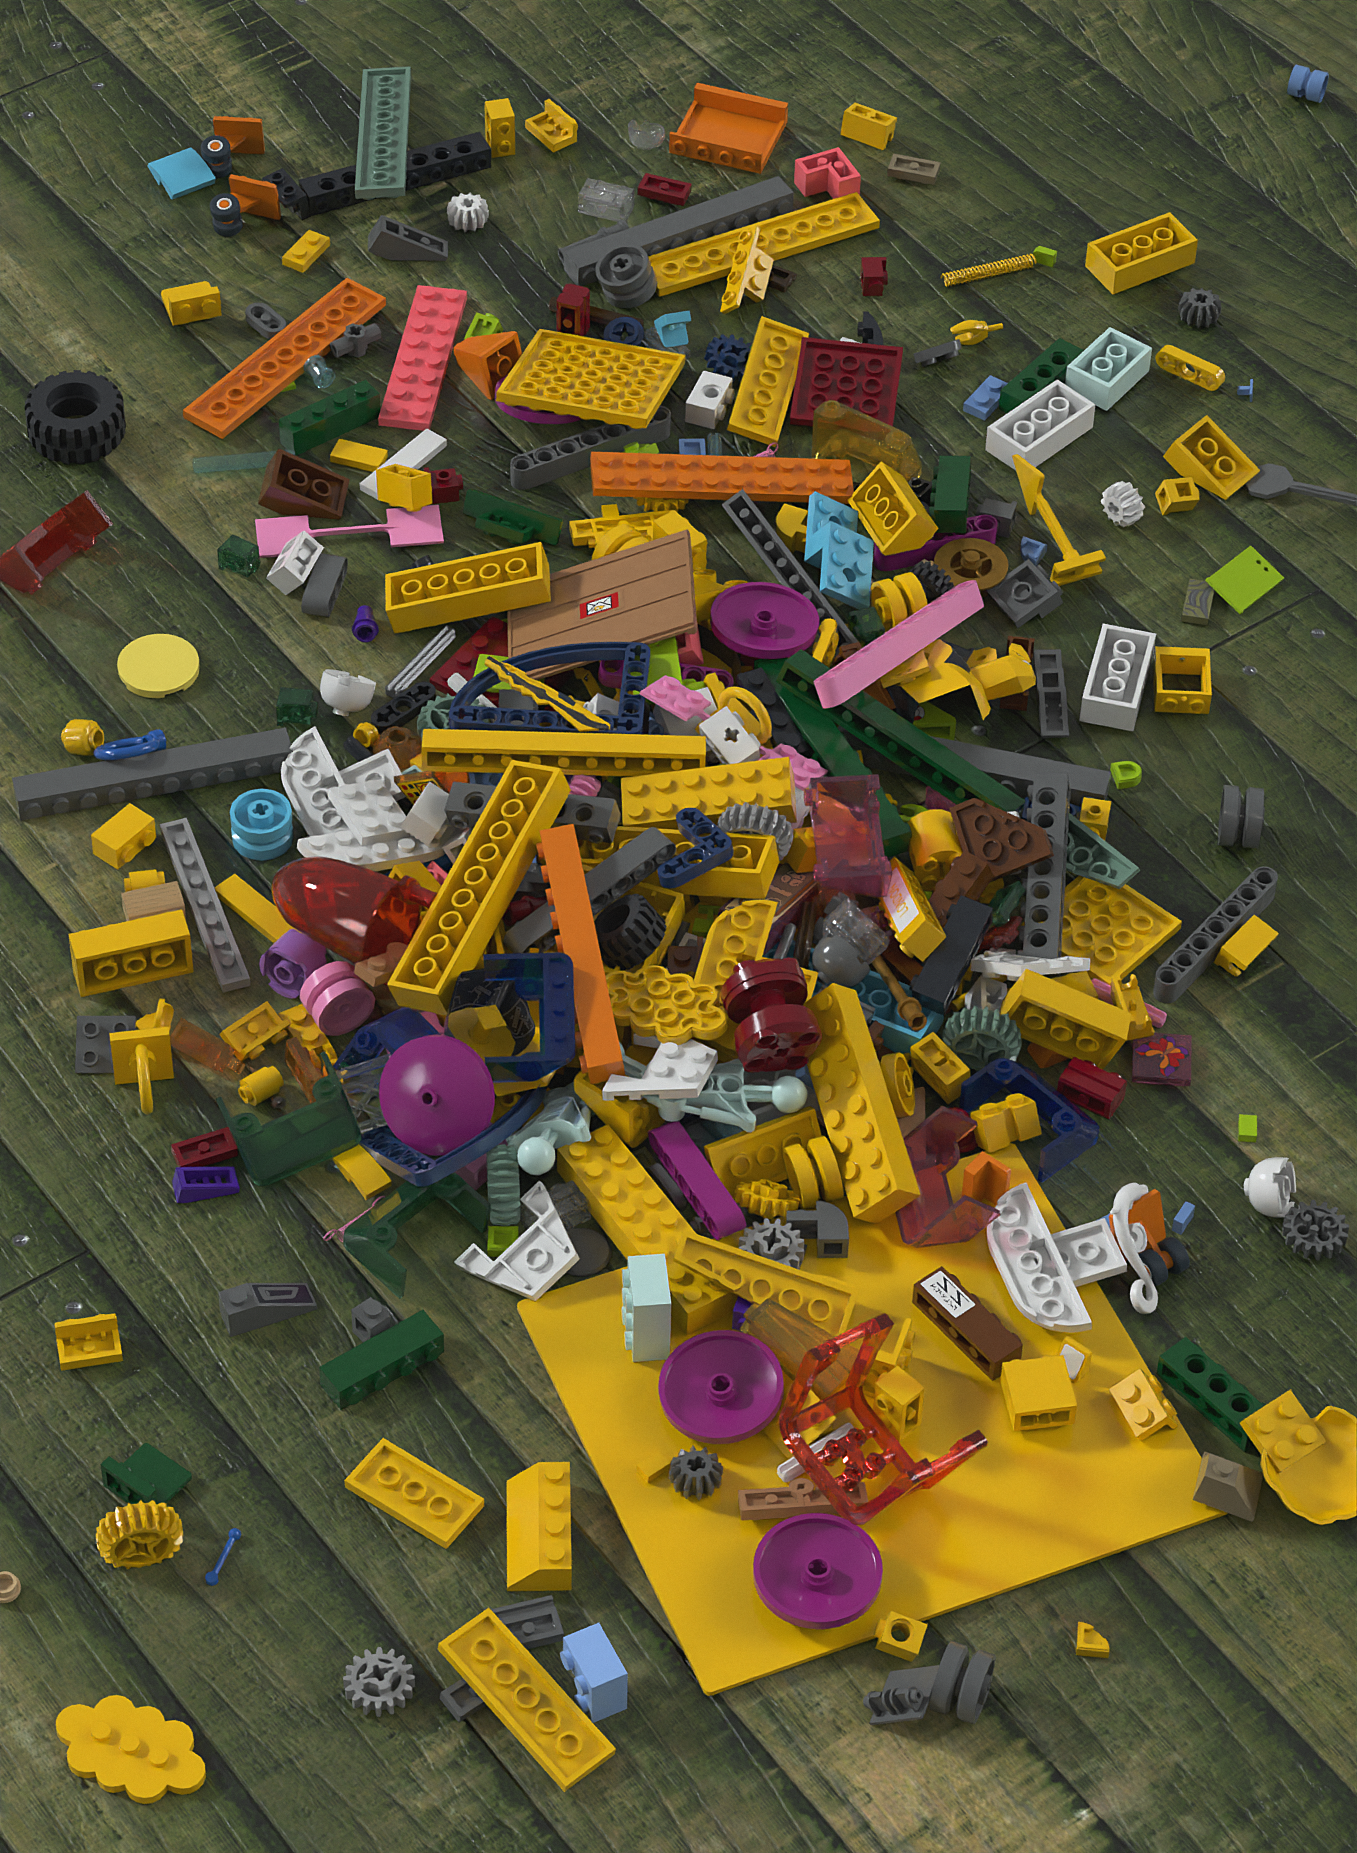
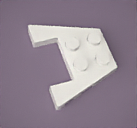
M993 947L990 948V951H985L984 955L980 954L971 959V971L982 972V977L998 978L1000 974L1007 975V980L1017 981L1025 969L1040 975L1090 970V958L1065 956L1046 959L1016 955V950Z
M634 1033V1044L658 1048L642 1079L611 1074L602 1090L603 1100L614 1101V1096L629 1095V1100H641L643 1095L659 1094V1099L698 1098L718 1061L717 1051L692 1039L681 1045L673 1042L663 1044L658 1041L656 1036L641 1037Z
M538 1181L520 1199L539 1219L495 1261H492L473 1243L454 1261L460 1270L536 1301L580 1259L548 1191L541 1181Z

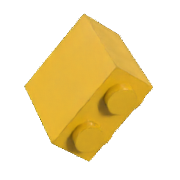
M675 510L653 521V540L687 529L691 537L693 571L706 569L708 543L703 533L698 532L686 518L679 515Z
M1064 1355L1043 1356L1028 1360L1016 1359L1002 1363L1000 1382L1013 1432L1075 1424L1077 1403Z

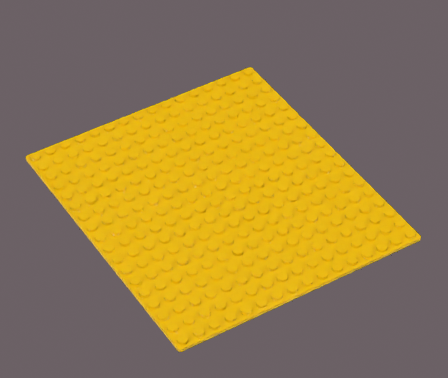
M1010 1143V1146L990 1153L984 1151L1011 1169L1009 1190L1020 1184L1027 1183L1050 1234L1066 1230L1015 1144ZM980 1153L915 1173L921 1196L878 1224L854 1218L847 1196L830 1202V1204L835 1205L845 1214L848 1221V1258H817L816 1239H804L807 1250L800 1270L854 1283L856 1289L859 1290L855 1307H853L839 1349L824 1343L771 1313L767 1319L762 1336L748 1334L766 1344L777 1357L783 1373L784 1389L799 1376L837 1418L833 1423L834 1430L846 1423H851L857 1430L856 1440L794 1478L810 1480L814 1485V1490L818 1485L865 1483L868 1512L832 1515L853 1522L863 1529L874 1541L882 1559V1584L880 1592L869 1610L858 1619L840 1627L809 1629L790 1624L772 1613L760 1599L753 1580V1562L756 1549L770 1529L788 1518L741 1520L738 1490L789 1487L791 1481L785 1483L777 1474L778 1466L789 1459L763 1430L739 1442L709 1444L685 1436L669 1422L661 1407L658 1390L660 1372L666 1360L633 1362L632 1351L625 1349L624 1332L626 1328L622 1323L621 1307H623L622 1269H627L628 1266L546 1292L536 1301L527 1298L517 1303L519 1315L690 1666L706 1695L711 1696L874 1639L876 1637H873L879 1619H885L890 1611L922 1622L1228 1514L1193 1500L1202 1458L1176 1415L1173 1416L1178 1424V1427L1175 1429L1166 1424L1140 1441L1135 1436L1109 1390L1138 1369H1141L1149 1377L1152 1374L1097 1281L1076 1287L1092 1321L1091 1330L1069 1333L1046 1329L1030 1321L1015 1306L991 1255L987 1242V1220L996 1205L984 1198L971 1212L960 1207L964 1169ZM816 1207L807 1209L806 1211H816ZM786 1217L776 1218L780 1219L782 1226L786 1225ZM776 1219L769 1220L770 1224H774ZM744 1229L720 1240L715 1238L712 1240L739 1249V1238L743 1237ZM941 1266L950 1274H954L970 1294H975L990 1313L997 1315L1002 1325L1008 1331L1015 1333L1020 1338L1023 1344L1021 1360L1036 1359L1043 1356H1057L1066 1336L1091 1350L1090 1370L1078 1383L1071 1381L1077 1403L1075 1424L1013 1432L1000 1382L1001 1376L992 1381L912 1303L914 1284ZM733 1312L689 1335L685 1334L671 1316L670 1354L686 1340L705 1332L717 1330L740 1332L739 1330L732 1329ZM907 1317L912 1319L911 1330L915 1331L916 1334L911 1348L913 1350L911 1362L908 1368L904 1367V1371L921 1384L925 1390L921 1425L902 1441L898 1442L888 1432L880 1430L872 1420L874 1397L854 1392L858 1357L862 1345L878 1348L893 1354ZM1161 1391L1160 1394H1161V1396H1162V1398H1163V1400H1164V1399H1166V1397L1164 1396L1163 1392ZM819 1436L809 1446L821 1440L822 1438H824V1436ZM692 1446L696 1448V1451H701L706 1447L708 1454L716 1453L718 1462L723 1466L722 1481L719 1489H714L711 1497L702 1494L700 1500L697 1499L696 1495H691L686 1499L684 1491L676 1493L674 1483H671V1480H669V1471L671 1470L673 1457H678L681 1449L690 1452ZM659 1450L670 1462V1469L650 1483H647L636 1472V1465Z

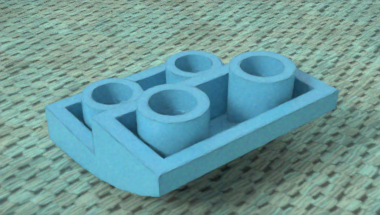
M191 147L148 163V168L158 185L163 184L171 200L215 184L216 178L200 155Z

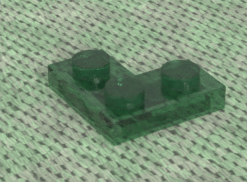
M1020 881L997 890L988 904L989 907L993 908V921L990 927L994 925L1000 927L1009 921L1010 913L1020 904L1019 899L1025 891Z

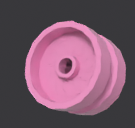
M346 961L332 962L315 970L306 979L300 991V1000L303 1006L312 1015L314 1022L321 1032L327 1035L339 1036L354 1030L370 1016L374 1009L375 997L373 992L359 976L354 974L355 967Z

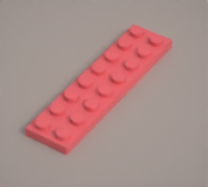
M417 286L378 417L379 426L421 431L425 429L430 430L467 301V291Z

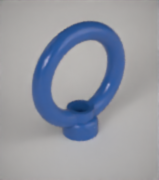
M156 729L142 737L121 739L102 744L94 750V755L100 760H119L165 750L166 738L160 729Z

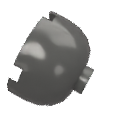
M830 932L819 941L812 955L813 967L818 972L817 981L821 985L829 986L835 983L847 988L855 987L869 974L870 968L866 961L861 965L857 959L860 953L851 944L836 934L831 938Z

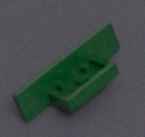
M474 489L467 490L463 514L477 518L475 528L483 530L484 534L502 536L507 538V541L512 544H522L531 538L552 545L559 543L563 524L562 519Z

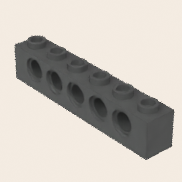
M453 782L444 809L450 825L461 829L467 827L474 828L497 786ZM569 794L551 828L574 824L578 840H587L596 844L602 842L613 843L621 814L615 799Z

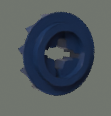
M630 317L616 318L604 330V340L640 347L641 341L644 339L642 325L636 319ZM626 329L628 336L622 341L620 336L623 335Z

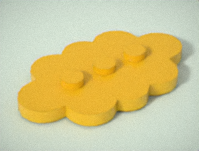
M657 965L643 967L635 972V974L626 971H614L605 975L615 1025L631 1026L632 1031L638 1036H656L658 1041L663 1044L673 1042L681 1045L692 1037L702 1040L716 1039L722 1036L728 1028L727 1015L719 1008L720 998L718 991L710 985H695V981L689 975L682 973L670 975L667 969Z
M113 1695L100 1700L94 1708L77 1704L63 1709L58 1714L56 1732L60 1741L69 1746L67 1762L70 1770L78 1777H96L100 1788L107 1792L116 1793L126 1790L128 1796L135 1802L149 1804L160 1800L167 1791L181 1795L191 1794L204 1784L206 1778L205 1763L200 1756L192 1752L194 1739L190 1727L176 1720L165 1721L161 1711L155 1707L143 1706L135 1708L132 1701L126 1697Z

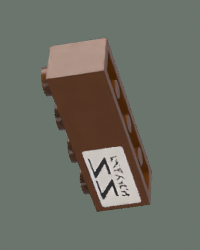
M941 1266L914 1284L912 1303L992 1381L1001 1376L1003 1362H1010L1016 1359L1021 1360L1023 1344L1020 1338L1015 1333L1008 1331L1002 1325L997 1315L990 1313L975 1294H970L954 1274H950Z

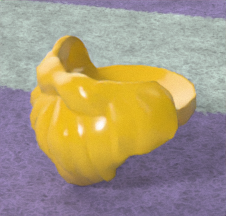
M160 998L157 1011L152 1014H146L137 1020L136 1027L139 1030L169 1027L170 1031L174 1014L173 1007L166 1003L165 999Z

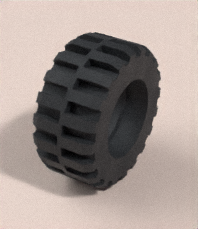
M74 370V372L69 373L62 371L56 376L52 374L46 377L44 382H38L34 389L29 392L25 401L26 425L30 443L37 449V452L44 457L48 456V459L57 462L59 460L63 464L77 462V465L85 464V461H97L99 457L109 455L112 449L115 450L125 436L126 422L122 393L112 381L109 382V379L103 375L97 376L95 372L87 371V373H84L81 370ZM75 415L86 416L78 419H66V417Z

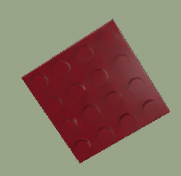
M802 337L790 424L892 435L903 347Z
M492 616L429 679L430 683L435 686L436 690L446 695L448 693L450 696H456L457 693L449 687L447 682L454 673H459L466 681H469L474 676L480 654L508 657V623ZM574 669L546 677L544 684L558 691L575 674ZM489 691L482 693L491 703L499 708V693Z

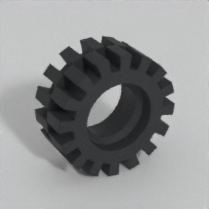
M921 561L909 572H912L920 581L929 604L952 589L954 584L949 582L951 580L949 575H944L946 571L943 568L941 570L937 569L939 565L934 563L931 566V562L926 561L923 563Z

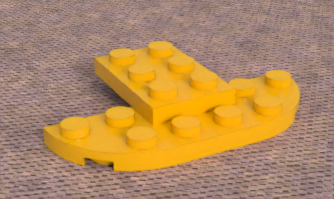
M770 900L742 902V905L722 912L709 929L694 981L695 985H710L718 991L720 998L719 1008L726 1015L727 1013L720 996L721 988L738 963L746 960L758 961L769 959L762 956L778 902ZM801 968L807 983L808 997L806 1001L812 998L818 972ZM727 1015L728 1028L726 1032L716 1039L706 1041L716 1049L733 1056L735 1052L734 1033L739 1024L733 1022Z

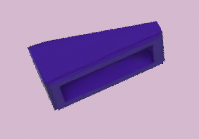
M176 1167L172 1181L177 1203H189L239 1193L240 1190L235 1167ZM221 1178H225L226 1183H222Z

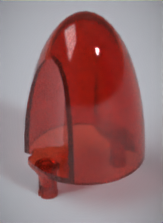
M323 856L301 858L285 864L274 875L271 885L273 901L286 923L355 965L358 962L386 953L387 946L390 943L399 942L409 945L415 934L422 906L429 909L437 895V892L422 887L415 878L408 875L403 876L399 882L370 869Z

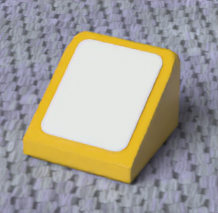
M1066 1336L1057 1356L1064 1355L1070 1381L1078 1383L1090 1370L1092 1351Z

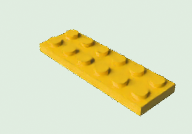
M761 316L729 420L728 431L767 445L778 442L796 380L802 337H808L809 333Z
M490 1608L484 1610L438 1643V1651L564 1792L615 1755L616 1748Z

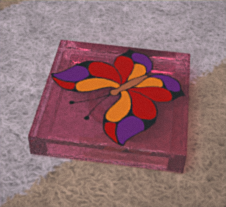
M1154 1033L1153 1036L1133 1039L1132 1082L1190 1087L1192 1035Z

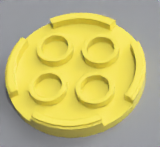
M151 634L132 641L121 651L117 661L118 675L127 689L134 694L148 698H165L166 694L174 693L181 689L185 691L197 679L200 668L196 649L183 638L169 634Z

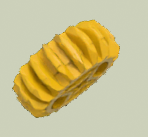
M140 1500L137 1504L128 1502V1505L125 1507L117 1506L115 1512H107L106 1518L99 1520V1527L96 1528L97 1548L101 1557H104L106 1563H113L115 1568L125 1566L127 1570L131 1567L140 1568L151 1566L154 1563L161 1564L164 1558H172L173 1552L180 1550V1544L183 1542L182 1521L179 1519L178 1513H175L174 1507H167L165 1503L156 1505L154 1500H151L149 1503H143Z

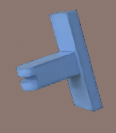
M1250 379V386H1238L1237 394L1249 395L1250 402H1252L1253 379Z

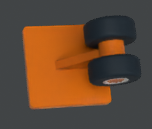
M214 116V135L207 137L201 144L203 160L215 178L225 177L232 170L230 153H265L262 119Z
M231 174L229 177L231 193L219 194L210 202L214 230L217 234L224 237L234 236L241 231L243 227L241 212L280 220L282 216L277 186L267 181L254 180L245 176Z
M1154 1189L1141 1196L1139 1200L1134 1201L1132 1209H1129L1128 1224L1140 1223L1144 1226L1147 1235V1246L1138 1255L1147 1269L1154 1286H1158L1167 1280L1168 1271L1172 1274H1179L1186 1270L1190 1264L1189 1256L1179 1240L1174 1237L1166 1238L1160 1192ZM1110 1214V1230L1125 1261H1127L1128 1259L1124 1255L1115 1233L1113 1215Z

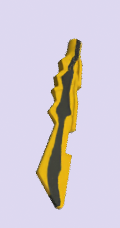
M492 656L485 660V666L495 671L501 681L509 683L511 689L521 692L522 696L532 697L537 705L549 704L580 732L610 729L609 723L577 703L574 706L568 704L558 697V691L540 681L529 678L524 671L508 663L500 662Z

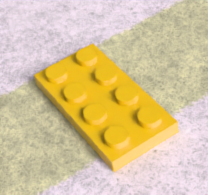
M808 1106L797 1112L789 1113L755 1126L753 1132L742 1131L703 1147L707 1162L732 1198H734L736 1185H739L740 1182H758L761 1178L770 1179L772 1182L777 1183L788 1179L783 1160V1147L798 1143L807 1152L808 1141L821 1136L815 1108Z
M384 1438L380 1440L344 1480L345 1488L445 1549L452 1544L484 1507V1498Z

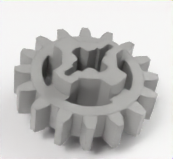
M765 1218L764 1225H759L755 1221L753 1222L752 1230L745 1228L743 1237L739 1238V1249L796 1269L799 1268V1262L804 1259V1239H800V1231H791V1223L782 1226L780 1219H776L774 1224H770L768 1218Z
M381 1647L377 1648L376 1654H371L368 1649L364 1650L365 1657L363 1659L355 1655L353 1657L354 1666L347 1665L346 1676L343 1677L346 1699H352V1707L356 1709L362 1705L365 1715L371 1709L376 1710L377 1717L381 1716L384 1709H387L390 1714H394L395 1705L404 1708L405 1698H412V1688L415 1687L413 1667L411 1664L406 1665V1657L402 1655L396 1659L395 1650L393 1649L387 1654H383Z

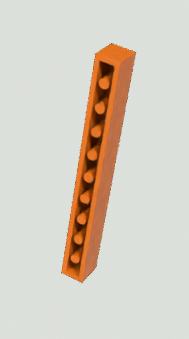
M574 824L539 830L542 842L536 843L539 860L545 859L546 865L541 866L544 883L550 882L551 888L545 889L549 906H555V912H550L553 930H560V935L555 936L558 953L564 952L565 959L560 960L563 977L569 976L570 983L564 984L567 1000H574L575 1007L569 1008L572 1025L579 1024L580 1031L574 1032L577 1049L583 1048L585 1054L579 1056L582 1074H589L590 1084L608 1081L611 1074L626 1076Z

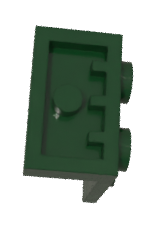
M144 1443L124 1463H118L109 1456L100 1464L103 1486L125 1502L137 1504L140 1500L143 1503H149L151 1500H154L156 1505L159 1503L167 1504L192 1479V1474L149 1443Z

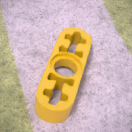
M1165 345L1156 354L1155 359L1160 368L1207 390L1215 391L1225 381V373L1220 367L1172 345ZM1186 363L1190 364L1195 372L1190 371L1186 367Z

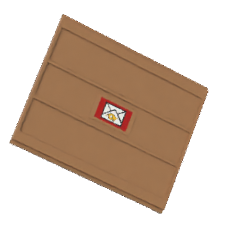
M686 529L550 574V602L507 610L508 659L527 652L567 644L640 642L648 645L686 632L688 634L697 633L692 548L689 531ZM595 661L553 665L525 673H527L529 678L539 680ZM513 679L514 684L523 685V684H521V683H519L518 681H516V680Z

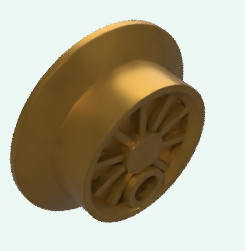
M962 538L950 541L937 551L934 558V563L939 565L937 569L941 570L943 568L946 571L944 575L951 577L949 582H953L954 587L966 581L976 580L982 598L988 595L986 590L1001 583L1008 572V560L1004 552L996 545L977 538Z

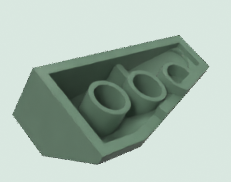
M1069 813L1066 871L1117 889L1123 887L1140 871L1139 867Z

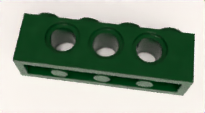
M1061 338L1057 339L1000 390L999 410L1009 413L1056 380L1065 384L1067 366L1084 350Z
M1184 1337L1159 1356L1156 1374L1243 1452H1246L1254 1445L1240 1425V1422L1264 1407L1265 1403L1258 1401L1245 1385L1233 1379L1222 1365L1216 1364L1205 1354L1199 1345L1192 1343L1187 1337Z

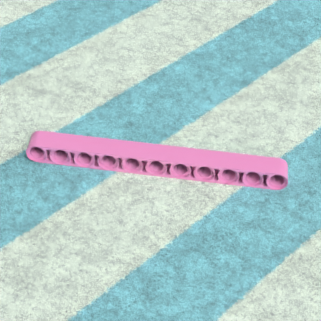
M976 580L956 585L814 680L822 707L830 708L845 702L983 608L984 603Z

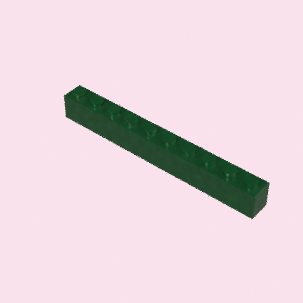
M802 649L785 660L776 680L778 684L956 805L976 798L1005 812L1016 811L1020 814L1026 802L1024 799L863 690L837 706L823 708L814 680L829 671L830 668Z
M788 657L755 660L754 669L762 667L810 749L807 759L817 761L822 768L828 770L826 774L827 781L823 782L852 819L855 822H862L876 841L871 851L877 860L907 852L909 840L912 837L909 824L903 822L896 806L889 802L882 786L877 785L868 767L865 768L858 752L852 749L847 742L844 732L839 731L832 719L776 682Z

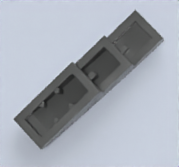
M1061 649L1034 650L1035 688L1041 738H1069L1067 697Z

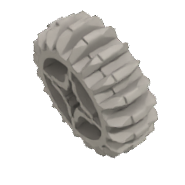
M747 802L742 806L735 803L733 807H727L718 820L717 827L724 833L774 835L779 860H783V857L791 849L794 831L791 829V823L786 821V816L778 815V810L772 811L768 809V806L761 807L757 803L750 805Z

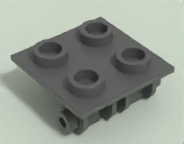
M77 1016L75 1073H114L109 1033L137 1030L136 1016Z
M940 1665L890 1671L883 1691H871L863 1699L864 1706L873 1713L869 1724L878 1725L923 1719Z

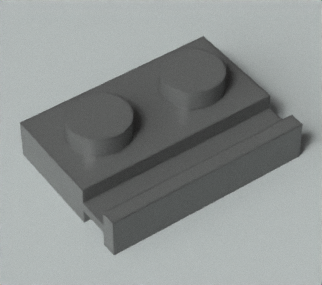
M552 1595L491 1609L526 1649L563 1641L564 1631L554 1606Z

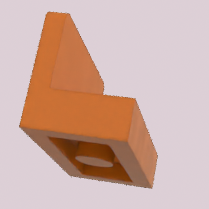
M982 1151L964 1169L960 1207L971 1212L984 1198L997 1205L998 1199L1009 1191L1011 1169Z

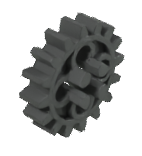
M1311 1200L1310 1206H1306L1304 1202H1299L1298 1209L1291 1207L1289 1215L1284 1217L1282 1236H1286L1285 1244H1294L1293 1252L1303 1251L1304 1258L1306 1259L1310 1254H1313L1316 1260H1320L1322 1254L1330 1259L1332 1258L1333 1251L1340 1253L1342 1245L1346 1246L1349 1224H1345L1346 1216H1337L1338 1208L1328 1209L1327 1202L1325 1201L1321 1206H1317L1315 1200Z

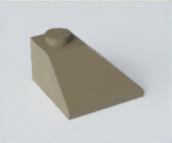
M1204 1452L1193 1500L1253 1522L1263 1473Z

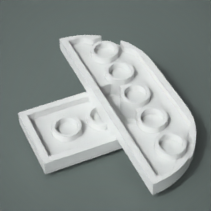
M316 727L309 729L292 743L290 749H293V752L288 754L285 762H282L281 779L283 786L308 837L350 830L328 798L329 788L381 779L395 801L406 797L405 793L397 785L406 781L389 749L338 771Z
M381 779L369 780L367 782L329 788L328 798L350 830L298 839L297 849L304 857L319 866L323 862L328 866L337 867V872L369 873L392 869L394 865L418 860L424 863L443 856L446 853L442 847L457 827L449 823L439 840L433 838L429 845H425L424 842H420V839H416L415 836L406 833L405 829L401 830L400 826L405 820L406 815Z
M1027 1183L1020 1184L1002 1195L988 1217V1247L1018 1310L1033 1323L1053 1331L1075 1333L1091 1330L1092 1321L1076 1287L1127 1272V1263L1105 1218L1050 1234Z

